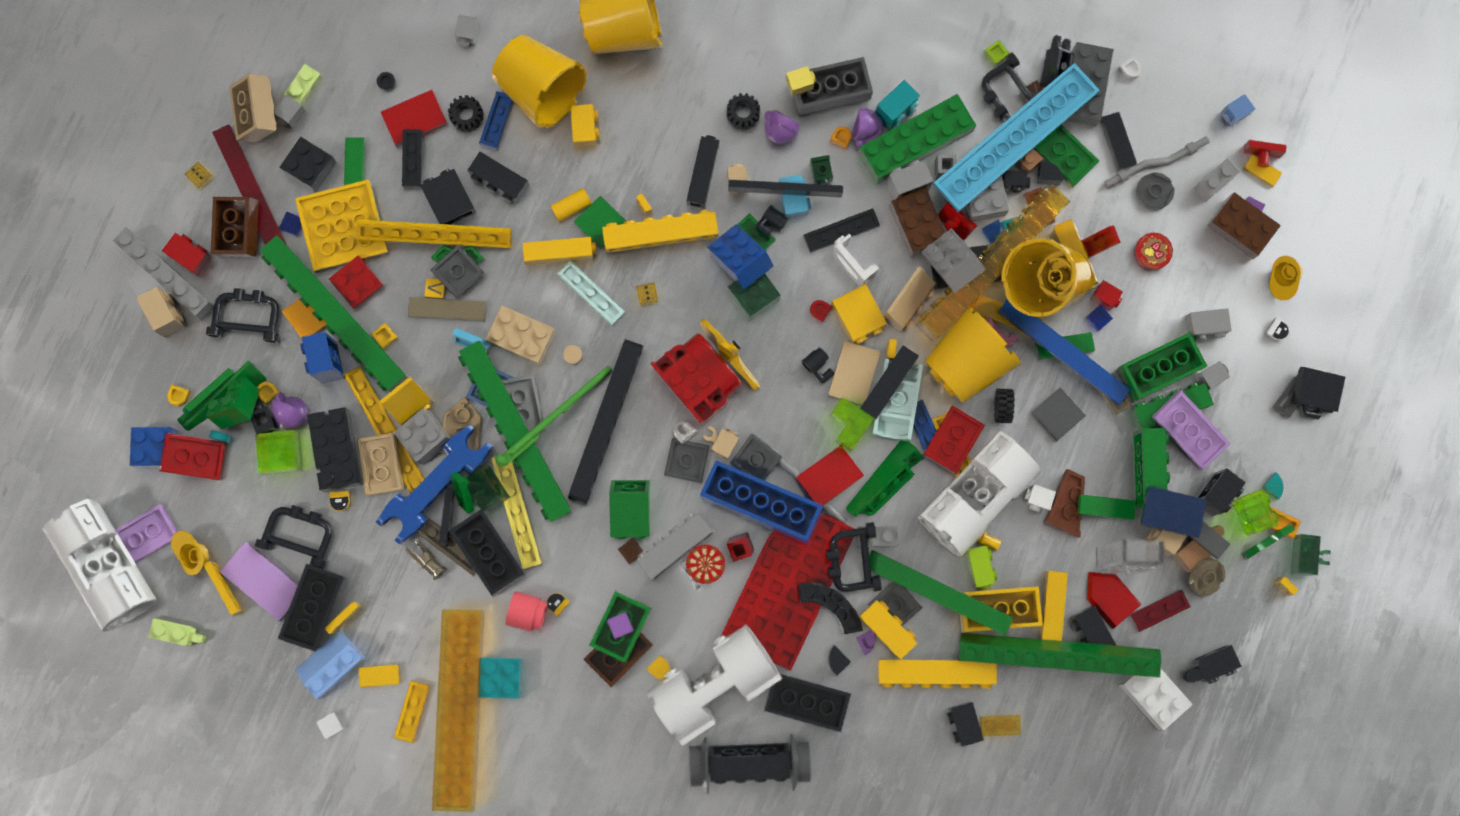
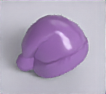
M868 108L859 109L852 130V138L856 140V146L860 148V146L877 138L883 132L881 117L875 111Z
M774 109L773 111H766L764 114L766 119L765 132L771 141L785 144L792 141L799 134L800 125L781 112Z
M283 393L276 394L271 405L275 423L279 428L286 431L298 429L307 419L308 408L306 404L298 397L286 398Z

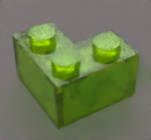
M841 397L830 414L831 417L845 426L835 442L842 445L849 452H852L874 418Z

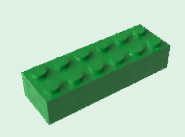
M956 94L860 146L858 154L877 185L888 179L892 170L899 167L902 169L909 167L910 163L917 160L921 161L974 131L976 124L961 98Z

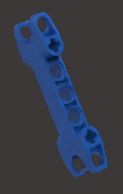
M470 424L453 435L443 446L442 449L448 455L407 498L401 493L397 494L385 506L383 512L378 517L376 523L381 527L392 518H399L401 520L402 530L395 539L398 544H402L408 538L415 535L427 523L428 519L422 513L443 493L446 486L452 483L450 475L455 472L461 474L465 470L471 476L484 464L487 456L494 448L488 442L479 450H470L467 442L475 430Z

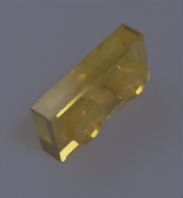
M1020 715L980 716L982 735H1021Z

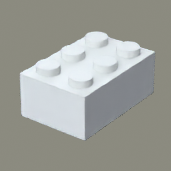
M1162 669L1160 678L1130 675L1119 684L1121 689L1151 723L1161 731H1164L1193 705Z

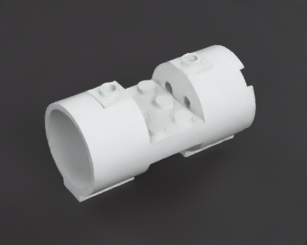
M1002 431L995 434L970 461L971 463L918 516L919 521L927 531L932 533L944 547L958 557H962L988 529L987 525L1010 500L1014 501L1041 472L1034 459L1014 439Z
M86 499L73 504L64 510L63 514L57 517L56 521L52 518L44 525L43 532L62 564H64L103 632L113 630L134 620L156 604V597L98 500L93 503L92 500Z
M744 625L731 635L726 637L722 635L714 641L715 645H713L712 649L720 663L711 669L712 671L709 675L703 674L693 683L681 668L678 670L673 668L665 674L666 678L647 691L648 698L654 700L653 708L660 720L671 734L676 733L678 735L676 739L682 746L716 723V719L713 717L707 703L735 685L746 699L750 701L781 680V675L769 654L747 625Z

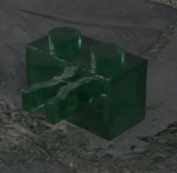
M479 466L466 477L469 482L467 486L469 492L473 494L478 507L483 512L494 511L509 498L508 493L491 466Z
M1295 535L1293 539L1291 574L1314 576L1318 575L1319 564L1330 565V561H1324L1323 558H1319L1323 554H1331V550L1320 551L1321 536Z

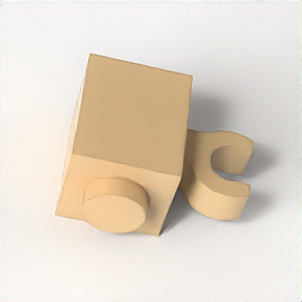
M708 426V430L712 431L713 435L711 437L703 435V439L714 443L711 452L728 460L739 441V438L736 437L737 433L727 428L726 431L722 429L717 436L715 428Z

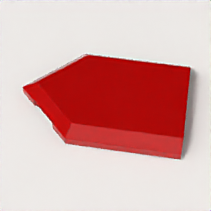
M1088 572L1087 600L1092 606L1095 605L1100 616L1112 629L1117 627L1140 607L1141 603L1116 574Z

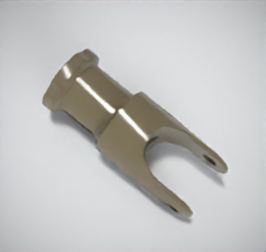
M416 539L415 543L423 551V554H414L408 547L405 550L435 581L442 576L446 568L442 567L435 560V556Z

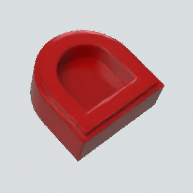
M816 300L810 306V314L814 319L823 323L833 306L823 300Z

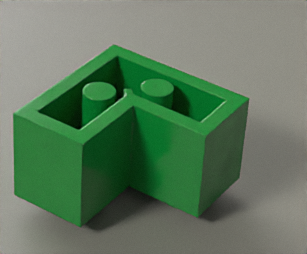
M245 377L230 381L225 397L210 402L206 417L220 429L250 421L260 389Z

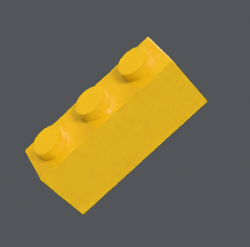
M875 600L858 617L901 660L918 644L915 641L917 637L909 629L906 631L901 626L903 622L896 615L891 616L888 612L889 607L882 600L880 602Z

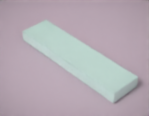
M571 260L557 273L565 283L611 326L625 314V311Z

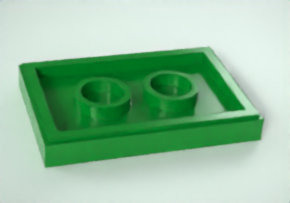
M1060 125L1033 148L1044 161L1051 162L1060 169L1063 179L1072 188L1100 161L1063 125Z

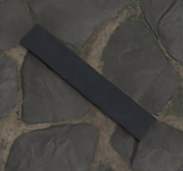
M729 180L728 192L842 198L843 186Z

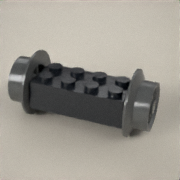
M790 734V752L788 743L709 746L710 758H708L707 737L704 738L701 746H689L690 786H703L706 794H709L708 774H710V782H715L716 784H724L726 781L745 783L746 780L765 782L769 779L782 782L786 781V779H791L792 791H795L798 782L811 781L809 742H796L792 734Z

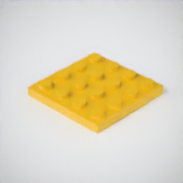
M369 179L295 198L314 272L348 264L358 255L364 260L389 253L386 241L357 239V219L380 221Z

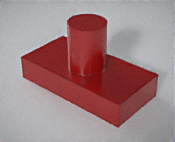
M1249 140L1243 147V153L1258 155L1257 166L1267 168L1269 167L1270 157L1281 158L1286 153L1287 145Z
M949 202L938 213L939 218L945 223L946 230L949 231L952 228L963 241L977 227L962 211L957 212Z
M1114 225L1082 240L1089 258L1121 243Z

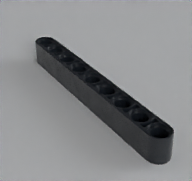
M627 339L623 342L568 494V499L584 505L588 503L644 346L642 344Z

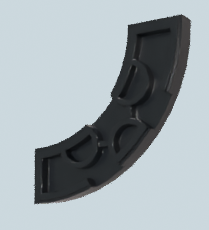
M797 583L800 603H817L826 607L837 618L843 634L863 631L855 608L852 607L850 602L841 593L818 583Z

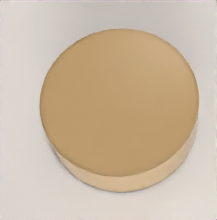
M569 345L563 351V358L568 364H578L582 359V351L576 345Z

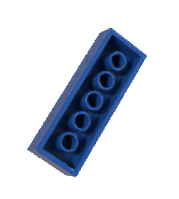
M717 460L700 493L701 499L705 502L806 545L809 544L823 512V505Z

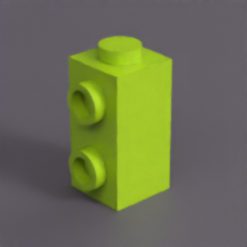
M987 546L968 549L966 557L973 588H979V591L991 589L990 585L995 584V580H997L995 568L992 569L991 561H993L991 550Z

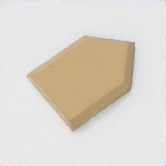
M464 396L443 414L442 426L452 437L470 424L475 430L468 439V448L473 451L479 450L482 416Z

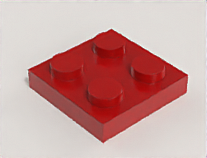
M359 255L329 278L330 282L353 309L383 286V283Z

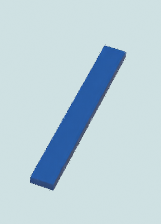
M1008 299L997 311V313L1117 405L1121 404L1131 390L1039 318L1028 316L1018 311Z

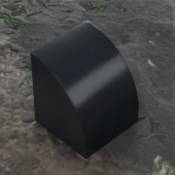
M1041 161L1038 165L1037 184L1059 186L1063 181L1060 169L1051 162Z
M833 645L828 653V665L831 671L838 676L851 661Z

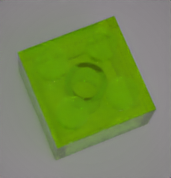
M289 430L255 435L259 474L265 476L303 471L299 432Z
M1263 489L1232 501L1246 537L1278 526V516L1274 510L1272 511L1269 504L1271 503L1270 497Z

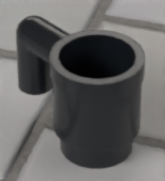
M770 205L756 224V229L769 237L772 230L765 225L768 224L773 229L781 231L786 225L788 218L774 206Z
M820 347L801 360L805 369L822 384L835 374L830 368L823 374L819 371L829 359V356Z

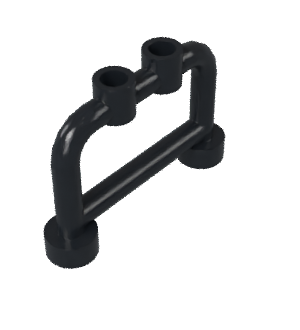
M1013 52L1005 56L1006 61L988 72L982 79V88L985 92L983 99L988 105L992 103L996 109L993 112L998 120L1003 118L1004 121H1007L1011 116L998 99L997 94L990 88L989 82L1004 70L1007 71L1028 102L1034 98L1014 70L1015 67L1020 65V62Z
M234 288L233 293H223L216 298L211 327L206 328L205 335L221 338L222 329L264 333L263 341L278 343L279 334L276 333L279 305L274 298L264 296L263 291L253 290L252 294H245L244 289ZM226 300L269 304L271 306L269 326L221 322L222 304Z
M292 505L291 508L280 507L272 511L261 540L257 539L254 546L269 551L271 545L275 544L311 556L309 564L324 569L327 561H324V557L332 538L333 530L328 521L321 519L322 514L313 511L306 514L302 512L303 508ZM287 515L323 527L325 534L319 550L272 536L271 534L278 516Z
M874 522L865 523L864 528L845 530L834 534L830 540V549L825 550L826 559L831 561L832 567L827 568L828 577L833 579L835 587L842 592L872 588L873 592L882 590L880 576L871 575L868 539L876 538ZM860 536L864 581L843 584L841 582L837 543L841 539Z

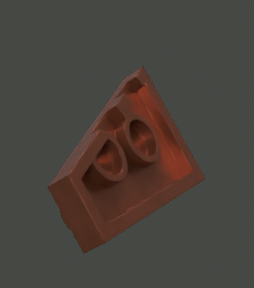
M1065 469L1051 510L1048 511L1044 520L1045 523L1077 538L1081 536L1080 520H1082V515L1078 514V496L1084 495V476Z

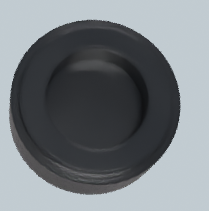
M383 72L377 77V85L380 90L390 92L396 87V79L393 74Z

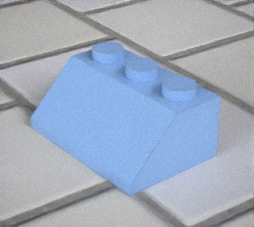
M339 630L295 670L310 693L316 699H322L366 658L348 637Z

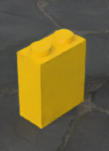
M866 284L831 302V306H833L832 308L851 343L857 342V344H861L868 340L867 336L871 334L876 336L885 331L884 328L887 322Z

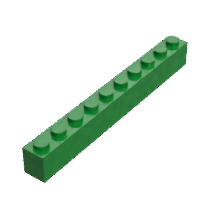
M277 235L260 249V252L263 254L261 258L268 266L272 264L276 268L274 271L281 280L285 278L289 282L287 287L294 294L298 292L302 296L299 300L306 307L311 306L315 310L312 314L319 321L323 319L327 323L325 328L332 335L335 333L340 338L338 342L344 349L349 347L353 352L351 356L357 363L362 362L366 366L364 368L365 372L370 377L375 376L379 380L377 385L383 391L386 389L389 392L393 391L408 378Z
M478 340L459 350L461 356L458 359L462 366H467L470 371L467 375L472 384H477L479 390L476 392L481 401H486L488 407L485 409L490 418H495L497 422L495 428L499 435L503 434L507 441L504 444L508 450L524 437L529 430L481 341ZM532 443L513 461L518 469L522 468L525 474L522 478L526 485H531L534 492L531 494L536 503H541L543 509L540 511L544 519H549L552 522L572 510L536 443Z
M961 633L959 661L1160 678L1162 663L1160 649Z

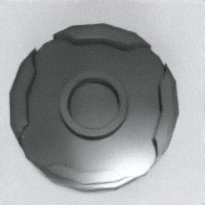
M1158 172L1142 177L1136 188L1137 199L1141 205L1151 210H1159L1166 207L1172 201L1175 192L1170 178Z

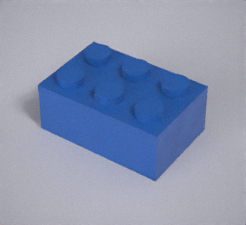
M737 224L707 246L714 261L743 289H746L774 267L767 252Z
M326 332L302 337L303 343H300L302 354L306 355L307 362H304L307 374L310 373L311 377L322 384L345 379L338 344Z

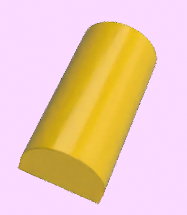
M581 188L550 205V208L558 222L561 223L588 208L592 203L584 188Z

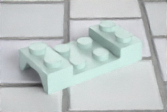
M885 359L883 374L892 360ZM914 364L877 420H875L873 436L911 442L923 364Z

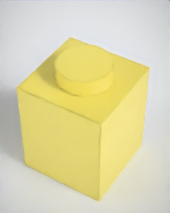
M808 66L786 73V82L791 96L813 89L816 78L813 71H809Z

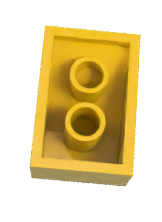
M411 377L407 378L379 401L401 425L405 424L422 408L430 410L432 408L431 405L434 403Z

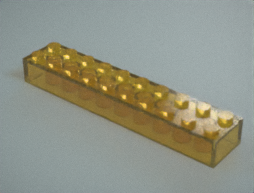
M1055 186L1049 189L1046 187L1034 197L1036 201L1033 200L1022 209L1023 215L1020 214L1008 224L1010 228L1001 231L995 238L997 241L992 242L982 251L984 253L983 256L977 257L986 270L956 293L948 286L943 291L945 295L943 297L940 296L930 305L932 309L924 311L917 318L919 322L916 326L931 341L938 339L1002 273L1006 258L1017 245L1035 239L1071 202Z
M442 609L432 811L472 812L475 810L480 714V663L483 651L484 611Z

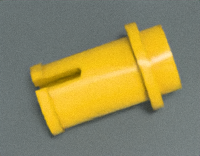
M986 531L976 541L979 546L982 544L994 551H997L1001 545L1000 539L986 534Z

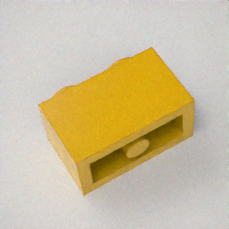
M593 104L572 105L571 120L574 147L597 146L596 140L600 139L599 128L595 127V122L599 121L598 110H594Z

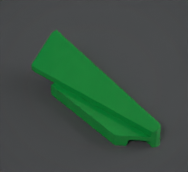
M249 360L236 373L228 368L183 408L184 414L177 421L185 430L189 431L208 419L206 417L208 405L213 400L225 397L230 381L245 377L257 387L265 382L267 378Z
M900 440L848 504L846 510L854 517H857L859 514L874 515L915 475L911 468L924 458L919 450L909 441Z

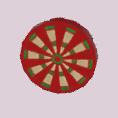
M700 545L689 553L686 559V569L694 581L700 584H710L722 576L725 570V559L718 548L712 545Z

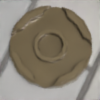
M1206 558L1198 562L1189 576L1191 589L1202 596L1212 595L1218 591L1220 583L1224 582L1226 571L1224 566L1213 558Z

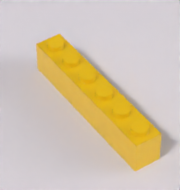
M703 210L699 214L694 215L691 212L682 213L679 217L666 215L662 219L657 220L645 218L643 222L629 220L621 225L608 223L606 227H602L606 253L718 238L719 234L716 214L710 210Z
M877 660V683L882 684V687L894 688V684H901V688H913V684H921V688H933V684H941V688H952V684H960V688H972V684H980V688H992L991 684L997 685V664L959 660Z

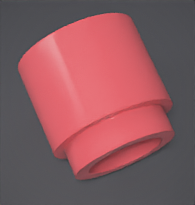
M515 591L510 601L505 625L529 632L533 630L540 631L545 619L548 603L541 601L539 597Z

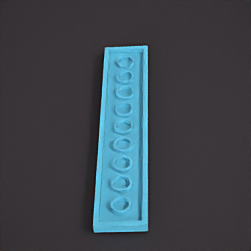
M1075 63L1072 64L938 178L933 185L955 210L960 212L1098 94L1100 90Z

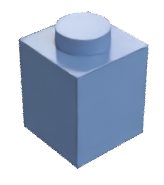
M1244 94L1228 104L1221 112L1225 121L1233 126L1249 116L1255 110V107Z

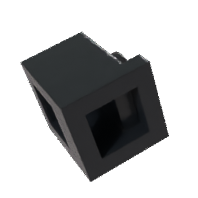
M1007 170L1002 175L1005 193L1007 190H1011L1012 193H1020L1025 188H1030V177H1027V171Z
M261 405L254 408L251 422L256 435L263 437L279 430L269 407ZM267 417V422L262 424V419Z

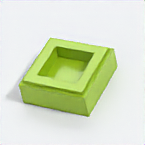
M1000 40L984 50V54L994 67L1005 60V56L1010 54Z

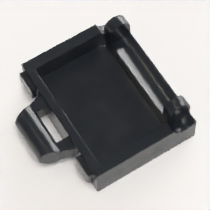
M1300 367L1296 376L1291 402L1294 405L1302 406V415L1312 419H1320L1323 411L1328 413L1338 412L1346 377L1312 368ZM1309 406L1317 408V412L1308 410Z

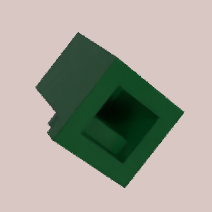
M825 155L811 158L810 168L813 183L830 184L833 180L830 156ZM825 168L826 171L821 173L819 169Z

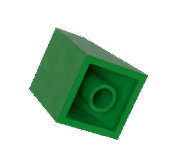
M611 480L609 492L610 537H615L616 539H625L626 537L644 539L649 537L650 480Z

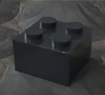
M300 136L279 168L284 174L316 193L337 162L332 155Z
M1226 468L1213 475L1198 498L1207 500L1205 511L1211 516L1221 515L1224 512L1227 513L1232 508L1233 504L1231 502L1235 497L1238 498L1243 493V486L1246 482Z

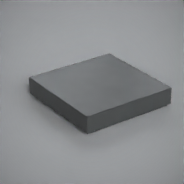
M459 245L430 269L455 298L459 297L484 274V271Z
M1061 387L1031 412L1056 441L1062 438L1086 416Z
M753 432L731 460L730 464L740 471L765 481L784 455Z
M672 438L664 476L702 484L710 446L686 441L682 444L678 439Z
M895 582L888 585L868 603V606H870L875 600L878 602L882 600L889 607L888 612L891 616L896 615L903 622L901 626L922 609V606L907 589Z

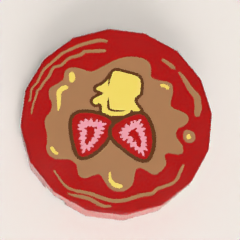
M1152 232L1145 234L1138 240L1134 254L1137 262L1142 267L1158 270L1170 262L1173 256V247L1166 236L1161 233Z

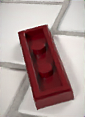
M1181 589L1131 613L1129 616L1137 631L1141 632L1191 606Z

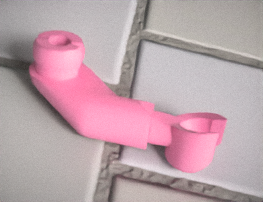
M990 316L985 319L1008 346H1012L1018 341V337L1013 332L1007 336L993 323Z

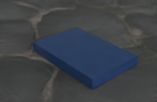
M1148 486L1140 525L1199 538L1207 500Z

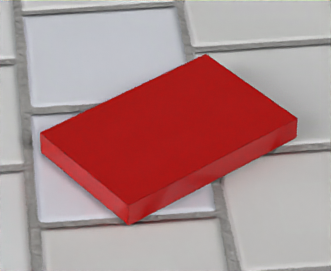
M432 89L380 112L396 147L403 144V129L422 130V135L447 125V121Z
M952 405L923 455L956 475L985 425Z
M165 433L159 472L219 481L226 442Z
M840 445L795 479L811 501L824 506L861 479L864 474L842 445Z

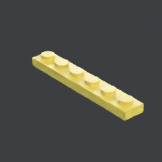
M495 457L491 458L522 569L541 565L542 562L513 460L507 466L501 467L497 465Z

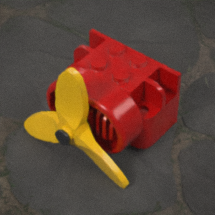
M702 319L699 324L720 351L719 353L700 333H697L685 344L674 346L671 350L666 351L665 355L655 363L652 361L650 364L699 423L704 426L727 406L728 397L742 386L740 379L727 365V360L754 390L757 391L760 386L739 357L738 351L741 348L734 340L728 343L708 321Z

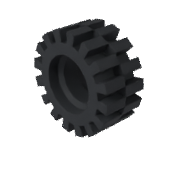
M739 93V96L734 95L733 99H730L729 104H727V119L730 121V124L732 126L735 125L737 129L741 127V130H745V127L750 129L752 125H756L760 116L758 100H755L753 95L751 97L748 96V93H745V95ZM741 105H746L750 108L751 113L748 117L741 118L737 115L736 109Z
M461 95L458 100L456 98L453 99L454 103H450V108H448V116L452 125L456 129L459 128L462 132L464 130L470 132L469 129L476 130L475 127L481 125L480 121H483L482 116H484L478 100H475L472 96L469 98L468 95H465L464 98ZM464 107L473 110V115L468 120H463L459 117V111Z
M997 388L994 397L995 423H1012L1015 407L1014 390Z

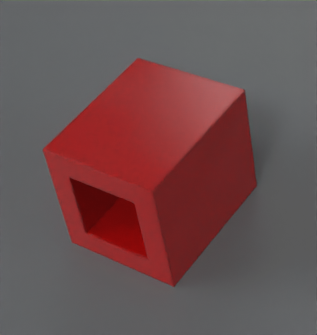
M1103 280L1099 283L1090 300L1110 311L1113 307L1117 308L1121 303L1122 298L1120 296L1123 291Z
M748 532L729 538L726 544L733 562L751 557L754 552Z

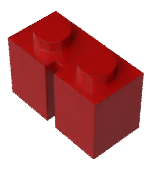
M174 233L162 249V252L198 276L211 259L206 254L208 251L199 244L195 247L191 244L193 240L185 234L180 236Z

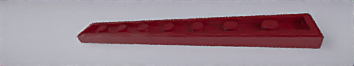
M228 124L213 131L214 138L242 197H251L259 201L258 231L264 244L266 245L276 235L286 244L239 142L236 141L232 127Z

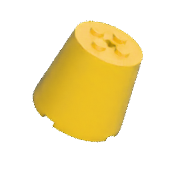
M655 0L579 1L580 11L578 12L584 27L583 36L585 41H588L593 54L662 48V40L658 38V36H662Z
M519 35L507 43L497 56L492 68V79L537 127L542 128L545 126L550 128L565 118L571 111V106L576 105L578 102L575 98L579 91L583 92L585 88L587 70L581 63L527 35Z
M1035 238L1017 245L1009 253L1002 269V282L1008 301L1021 313L1033 317L1055 314L1078 301L1087 292L1091 281L1090 267L1083 255L1074 249L1045 238Z
M971 307L965 310L924 360L931 369L929 372L939 384L942 382L944 390L951 397L955 396L961 403L966 402L1022 364L1013 351L1009 353L1005 348L1007 343L978 312L973 313L974 310Z

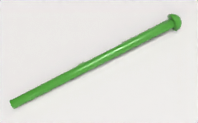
M606 366L502 455L498 453L495 457L497 465L501 467L507 466L540 438L538 434L550 425L561 413H566L575 402L610 374L612 369Z

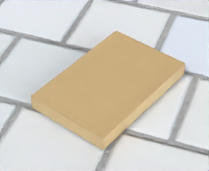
M844 341L828 396L862 406L868 397L881 352Z
M388 433L357 439L365 496L404 490L396 435Z

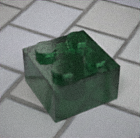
M763 274L746 289H743L736 281L727 287L728 293L749 321L778 302L781 297L766 274Z

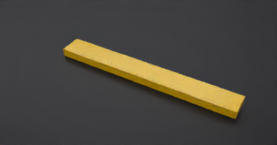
M357 219V239L511 248V228Z
M359 365L343 374L376 434L394 433L397 429L386 409L379 402L380 398L363 368ZM397 438L402 478L411 494L425 478L413 457Z

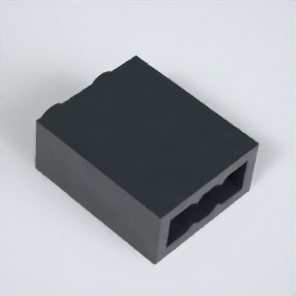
M446 169L440 173V176L428 178L420 185L439 224L452 225L477 213L455 169Z

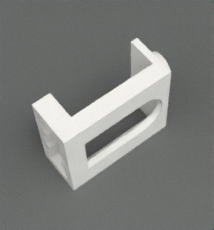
M851 235L841 236L835 241L832 255L859 287L869 283L876 277L879 268L873 263L864 271L845 248L849 244Z

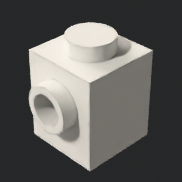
M1034 484L1025 491V504L1029 506L1030 510L1036 512L1043 510L1047 512L1051 510L1056 492Z

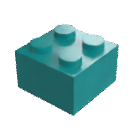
M903 80L877 104L875 112L881 117L883 126L890 131L901 125L906 116L910 117L917 110L916 107L919 105L920 95Z
M481 658L479 698H521L523 659Z

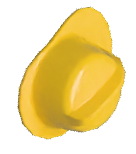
M1281 256L1273 263L1270 291L1278 300L1287 301L1297 293L1303 269L1296 259L1290 256Z
M186 531L175 532L172 536L171 547L181 567L188 575L198 574L202 567H204L203 564L207 563L209 559L206 546L202 543H197L193 536Z

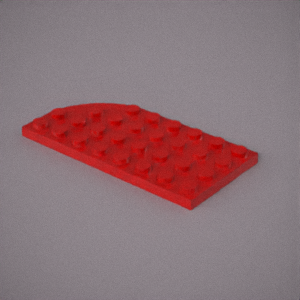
M821 515L808 545L773 531L761 550L721 636L731 635L744 625H747L761 642L773 663L791 671L822 606L817 603H800L797 583L810 582L831 587L833 579H829L827 568L832 567L831 561L826 559L825 550L830 549V540L834 534L855 528L832 517ZM854 537L838 541L839 566H841Z

